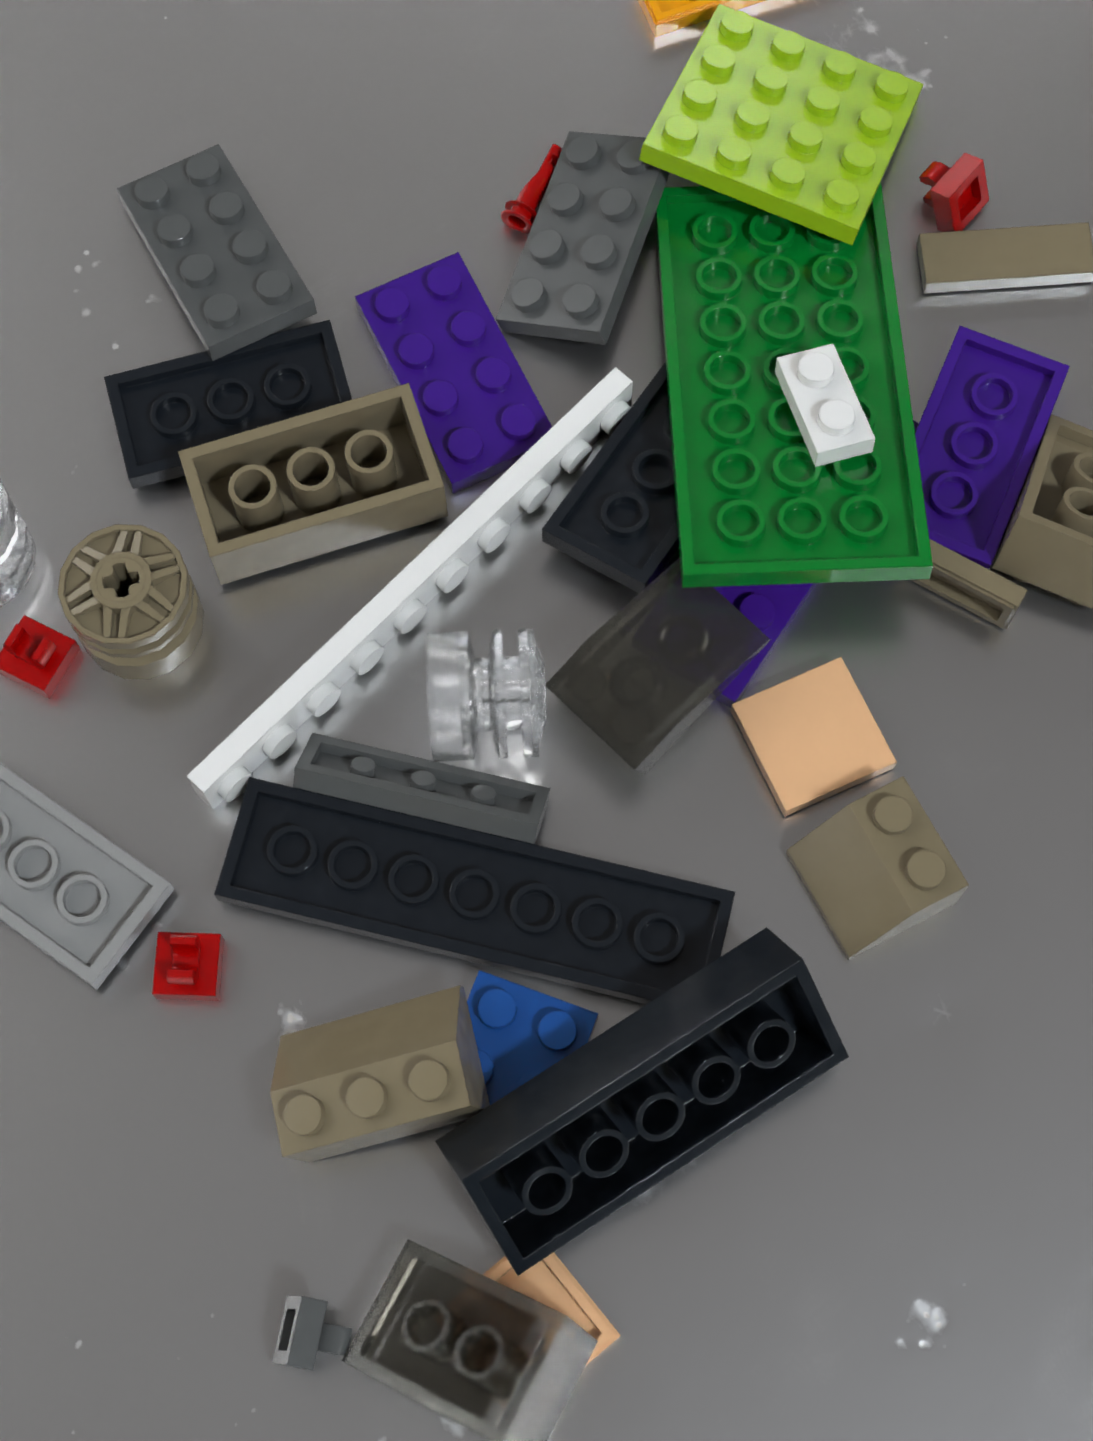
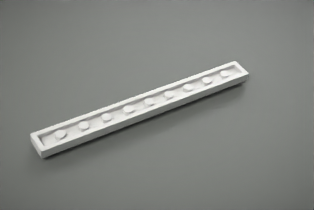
M617 367L606 375L187 775L196 794L213 810L223 800L231 802L239 797L246 790L249 778H253L251 773L268 757L276 759L285 753L297 737L296 730L312 715L319 717L326 713L340 697V688L356 672L359 675H363L371 670L382 657L385 644L399 631L402 634L411 631L424 617L427 611L426 605L441 591L449 593L455 589L467 575L468 565L483 550L486 553L494 551L508 536L511 529L510 524L524 511L532 513L537 510L548 498L552 490L551 485L565 471L569 474L576 472L589 458L592 452V445L605 433L612 435L631 409L633 381Z

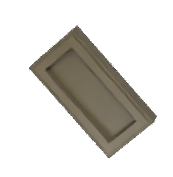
M929 539L933 562L930 579L911 581L996 626L1007 629L1028 590Z

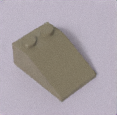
M1051 414L1002 536L992 568L1010 575L1017 581L1030 583L1062 596L1074 604L1093 609V430Z

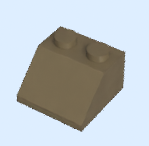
M904 776L848 804L786 851L787 856L848 960L956 904L969 886Z

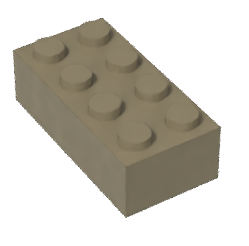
M409 383L178 451L209 557L221 585L448 516L445 487Z

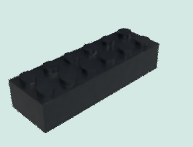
M766 927L446 1133L435 1142L491 1236L516 1274L520 1275L849 1056L803 958Z

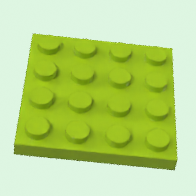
M719 4L643 142L639 161L853 245L924 84L907 78L898 72L889 71L856 58L845 51H839L805 38L794 31L785 30L754 18L743 11L734 10Z

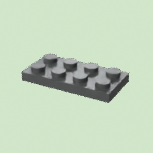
M569 131L496 317V321L503 332L602 345L607 344L670 174L667 171L639 161L645 137Z
M219 144L117 188L123 207L212 361L317 314L314 298Z

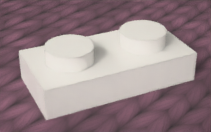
M834 344L777 357L775 374L815 467L873 452L875 436Z

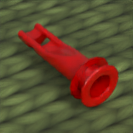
M552 144L539 171L523 187L517 199L506 202V210L502 211L500 215L506 226L526 234L530 233L537 215L536 209L546 192L555 169L553 166H556L562 151L560 146Z

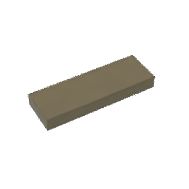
M1089 222L921 233L916 244L923 294L1093 282V244Z

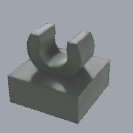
M287 1296L272 1363L313 1371L317 1351L347 1356L352 1328L323 1323L328 1301L305 1296Z

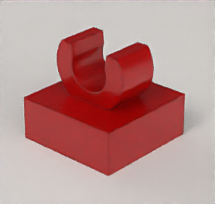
M964 153L951 168L941 162L934 161L919 176L920 182L932 187L923 197V200L927 205L934 208L937 230L941 232L962 231L989 201L984 160L968 153Z
M24 615L19 624L14 626L3 644V649L0 652V674L50 699L80 651V647L76 640Z
M158 932L152 995L156 999L219 1001L224 951L223 936L213 933Z

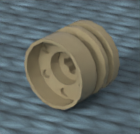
M115 524L90 533L72 548L60 570L58 597L65 617L78 635L86 652L103 670L123 679L149 680L172 672L192 655L203 633L204 609L180 551L164 534L143 525ZM129 587V595L125 596V588Z

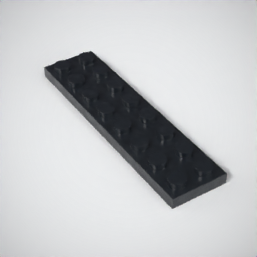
M250 777L214 895L218 901L648 1004L721 957L735 892Z

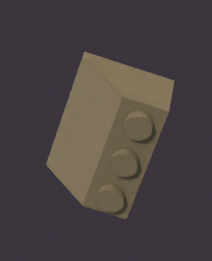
M461 985L281 1036L270 1095L282 1157L310 1163L468 1120L490 1106L464 987Z

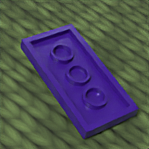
M459 252L355 296L357 309L396 385L400 386L406 383L410 385L434 458L453 494L508 470L552 428L550 421Z
M959 326L915 432L929 539L990 569L1070 366Z

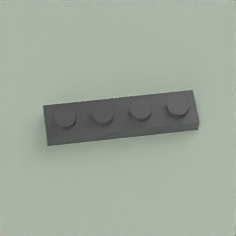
M312 733L295 766L293 781L294 788L531 844L536 842L547 809L550 788L316 733Z

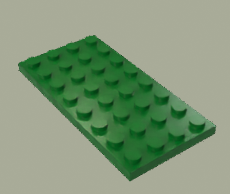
M881 183L853 245L704 186L665 187L655 212L682 588L930 579L933 562ZM834 344L873 431L875 443L871 453L815 467L775 374L777 357Z

